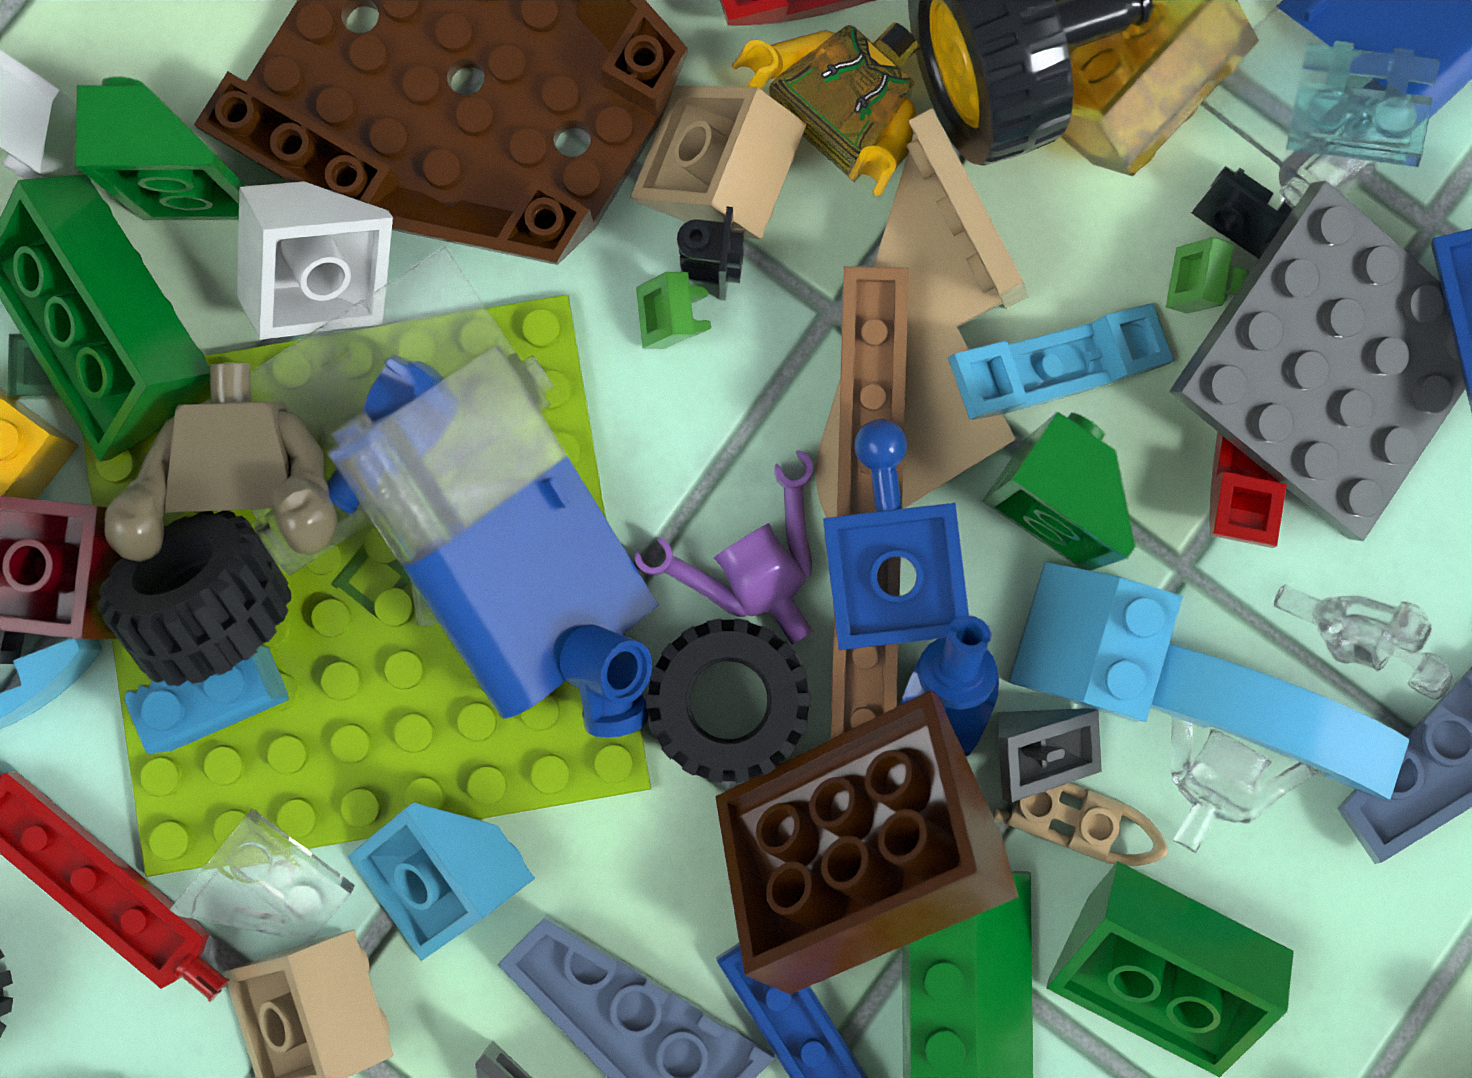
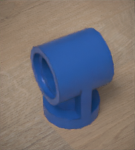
M593 624L581 626L571 633L563 645L560 655V669L564 679L572 686L580 689L583 705L582 717L587 733L595 737L613 738L631 734L642 728L648 722L649 716L646 700L642 696L652 673V658L648 648L642 642Z

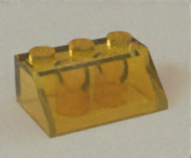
M1152 0L1153 13L1146 24L1141 26L1132 24L1121 33L1069 50L1073 77V108L1069 125L1060 138L1093 165L1133 177L1154 158L1156 151L1182 123L1189 120L1196 113L1198 106L1223 79L1237 69L1240 61L1259 42L1238 0Z

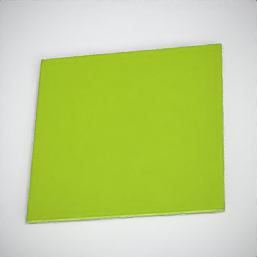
M568 294L205 356L208 365L228 363L250 364L252 402H284L287 411L300 417L323 450L325 482L329 480L354 446L350 441L352 437L344 430V426L352 416L361 419L367 395L385 367L384 361L392 355L396 354L412 361L419 360L434 367L444 377L445 385L457 399L458 405L456 415L430 450L412 466L407 474L395 469L393 471L386 469L359 503L358 509L354 514H349L333 504L337 517L334 538L327 547L318 553L304 555L290 548L277 525L275 508L224 510L234 512L236 517L242 515L250 522L289 583L287 586L291 590V601L286 605L289 610L286 618L275 626L277 632L269 642L262 644L269 647L288 692V701L173 751L148 754L139 738L124 697L127 690H138L140 685H150L152 680L149 679L146 673H143L119 639H111L145 877L369 839L413 803L479 820L651 790L642 729L640 728L631 734L613 738L595 737L587 733L582 717L583 705L580 689L572 686L567 681L563 682L528 710L510 718L500 717L401 566L408 556L436 537L452 530H456L460 534L566 456H568L606 518ZM210 379L193 405L211 404ZM161 429L115 458L103 462L98 460L82 434L92 505L108 507L120 492L127 489L131 481L136 480L143 461ZM223 510L213 511V513L215 514ZM205 511L164 512L162 517L163 524L166 526L185 516L192 517L199 512Z

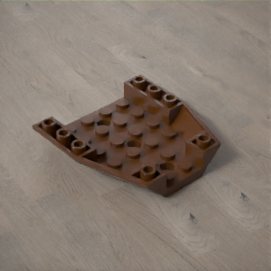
M297 0L247 81L227 71L194 123V126L289 183L307 182L388 210L393 217V231L558 265L597 227L657 129L688 53V47L646 0ZM371 7L377 10L379 14L378 21L371 30L365 33H355L347 29L348 17L355 9ZM473 67L484 73V82L475 93L462 95L452 90V79L459 70ZM571 128L582 129L591 137L588 149L583 154L575 157L565 156L556 148L558 137L565 130Z

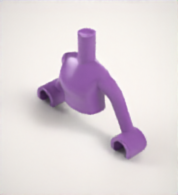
M796 451L798 460L805 468V475L799 480L787 479L783 475L781 467L777 463L775 464V478L784 488L786 536L791 555L780 544L770 523L714 557V560L726 574L733 593L717 579L673 556L670 545L665 539L660 537L656 538L666 552L664 563L656 568L648 567L644 564L637 550H635L634 558L637 566L650 576H658L664 573L672 576L737 617L755 616L771 612L791 645L800 641L813 632L792 599L805 584L812 571L803 497V487L809 482L813 473L811 458L803 451Z

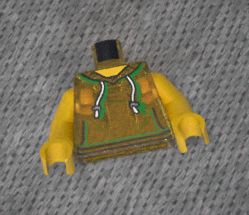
M893 22L874 43L856 27L851 25L844 26L836 33L823 30L772 45L756 39L747 42L733 62L732 67L737 70V68L744 66L755 72V75L748 83V87L762 89L769 79L775 78L770 83L769 96L807 124L802 136L854 183L862 174L872 177L877 183L872 194L875 196L882 195L892 174L908 155L909 150L906 145L912 142L913 130L909 120L916 117L917 112L910 98L915 83L901 67L919 49L914 36L905 27Z

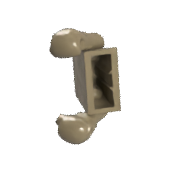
M249 363L209 365L211 404L177 406L175 416L165 421L147 453L136 480L131 481L127 489L117 495L105 512V536L108 544L124 559L138 562L152 559L161 550L164 536L162 519L164 512L275 508V519L282 536L292 550L304 555L318 553L333 541L337 525L335 509L329 498V488L324 480V453L322 448L300 417L287 411L284 402H252Z

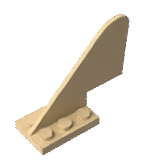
M932 108L909 120L914 135L912 142L906 145L909 152L874 267L909 268L904 425L907 452L903 461L902 509L907 508L1016 440L1003 414L981 419H969L948 357L955 353L969 350L958 329L959 326L1002 303L1005 309L1028 298L1023 279ZM841 377L816 461L817 493L826 518L837 517Z

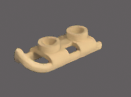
M1071 782L1017 800L1012 813L996 808L994 813V820L1109 864L1115 865L1119 861L1127 866H1141L1157 862L1168 854V846L1163 835L1144 814L1121 801ZM1064 792L1084 800L1082 808L1078 810L1060 803L1061 793ZM1122 815L1140 826L1153 842V848L1149 852L1122 854L1109 851L1112 843L1118 837L1119 823ZM1057 819L1073 825L1074 831L1072 836L1050 829L1051 820Z

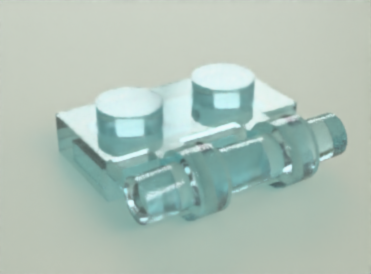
M1335 40L1333 47L1307 44L1302 69L1328 72L1326 84L1306 81L1299 82L1286 150L1418 167L1423 154L1433 97L1406 94L1408 82L1435 85L1440 59L1414 56L1415 50L1394 47L1392 54L1354 49L1353 42ZM1348 75L1386 79L1385 91L1347 87Z

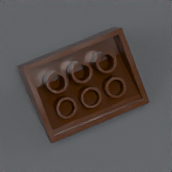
M928 691L776 766L775 770L766 775L762 774L751 778V781L743 782L715 796L744 975L787 994L795 993L1018 897L1000 830L941 701L933 691Z

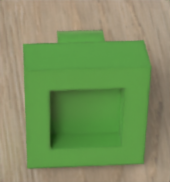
M1210 237L1176 247L1166 308L1187 314L1222 306L1227 299V293L1235 295L1250 272L1240 267L1230 266L1234 243Z
M664 272L636 287L643 349H665L711 329V321H698L693 318L691 303L707 297L708 293L707 289L703 286H689L688 272Z

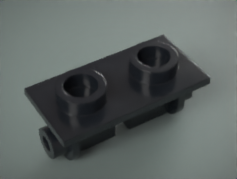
M1225 165L1212 182L1209 191L1191 213L1260 259L1295 207L1284 200L1277 210L1268 204L1274 194L1273 192L1244 173L1245 170L1239 167L1235 172Z
M727 206L725 223L694 219L684 223L677 234L681 271L688 272L689 280L693 282L719 285L720 300L726 301L728 282L740 283L744 255L745 229L733 228V207Z

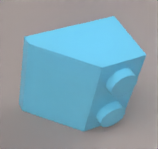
M1044 562L1008 683L1087 708L1096 709L1129 721L1147 722L1183 596L1119 576Z

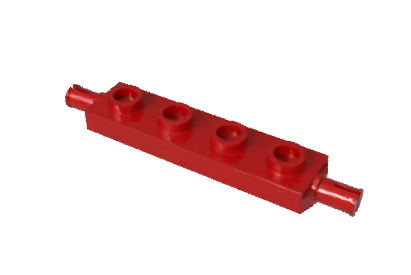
M17 771L6 772L0 776V854L160 989L183 978L204 995L209 1002L213 1001L220 994L221 989L228 984L229 979L225 978L200 957L211 934Z

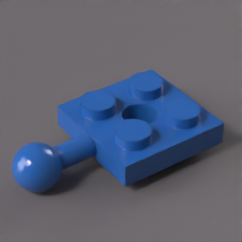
M872 420L858 431L854 447L859 461L871 470L876 512L823 518L839 650L946 638L952 620L959 616L969 615L956 503L902 509L896 466L902 462L906 455V436L903 430L890 420ZM891 557L907 559L913 565L916 572L914 586L909 592L900 596L885 593L877 581V572L880 565Z

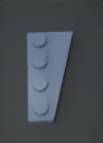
M1472 667L1405 736L1410 740L1391 799L1383 800L1355 789L1337 808L1374 864L1384 862L1472 807Z
M548 915L498 964L608 1078H756L775 1059L772 1051Z

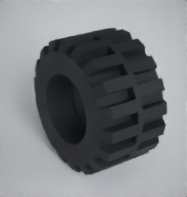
M224 510L215 514L213 511L199 512L192 517L185 516L164 526L161 550L152 559L138 562L122 558L116 562L108 572L110 577L101 585L99 594L102 598L98 601V610L102 614L103 620L149 679L157 683L165 681L168 686H180L188 680L191 684L206 681L215 674L220 676L232 670L233 666L239 662L247 661L256 654V649L263 643L269 642L277 632L275 626L285 620L289 611L286 605L291 601V590L287 586L289 583L245 517L242 515L236 517L234 512Z
M721 618L708 620L706 623L695 627L692 626L683 631L676 640L669 643L661 652L660 659L656 666H653L649 679L648 694H646V708H648L650 717L649 725L653 736H656L660 742L662 751L670 760L673 759L682 767V770L693 776L698 775L706 778L710 782L721 784L722 782L751 781V778L762 774L766 775L775 770L776 766L785 758L788 759L797 748L795 747L802 734L804 735L808 724L809 707H811V693H809L807 684L808 677L804 666L800 664L795 655L796 652L787 642H784L774 634V631L765 626L751 623L749 620L737 618L734 620H721ZM720 662H737L748 666L761 678L767 693V707L762 721L753 731L739 738L722 739L707 733L696 722L691 711L690 694L695 680L706 668Z

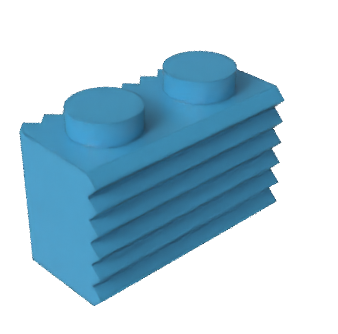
M261 645L256 649L257 653L247 661L239 662L233 666L232 670L220 676L218 674L210 676L204 682L191 684L188 680L180 686H168L165 681L157 683L152 680L150 685H140L138 690H127L124 701L146 752L154 754L156 752L173 751L288 701V692L269 647Z

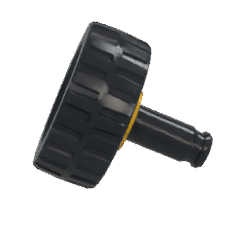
M908 0L911 34L916 39L913 44L920 72L932 106L952 144L969 162L985 166L1023 155L1060 138L1069 125L1073 108V77L1069 50L1121 33L1132 24L1136 26L1146 24L1153 13L1152 0Z

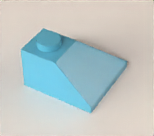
M413 803L401 811L348 855L350 861L421 961L479 922L535 879L525 865L519 850L508 841L498 825Z

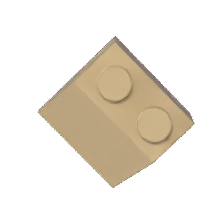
M675 86L630 198L641 205L685 222L699 219L725 223L727 206L733 207V228L745 229V238L761 239L767 223L772 217L774 205L790 165L795 159L797 147L807 124L758 87Z
M354 930L322 937L223 971L225 978L229 979L227 985L256 1078H348L394 1056L388 1039V1021L384 1012L377 1004L368 975V957L362 946L358 943Z

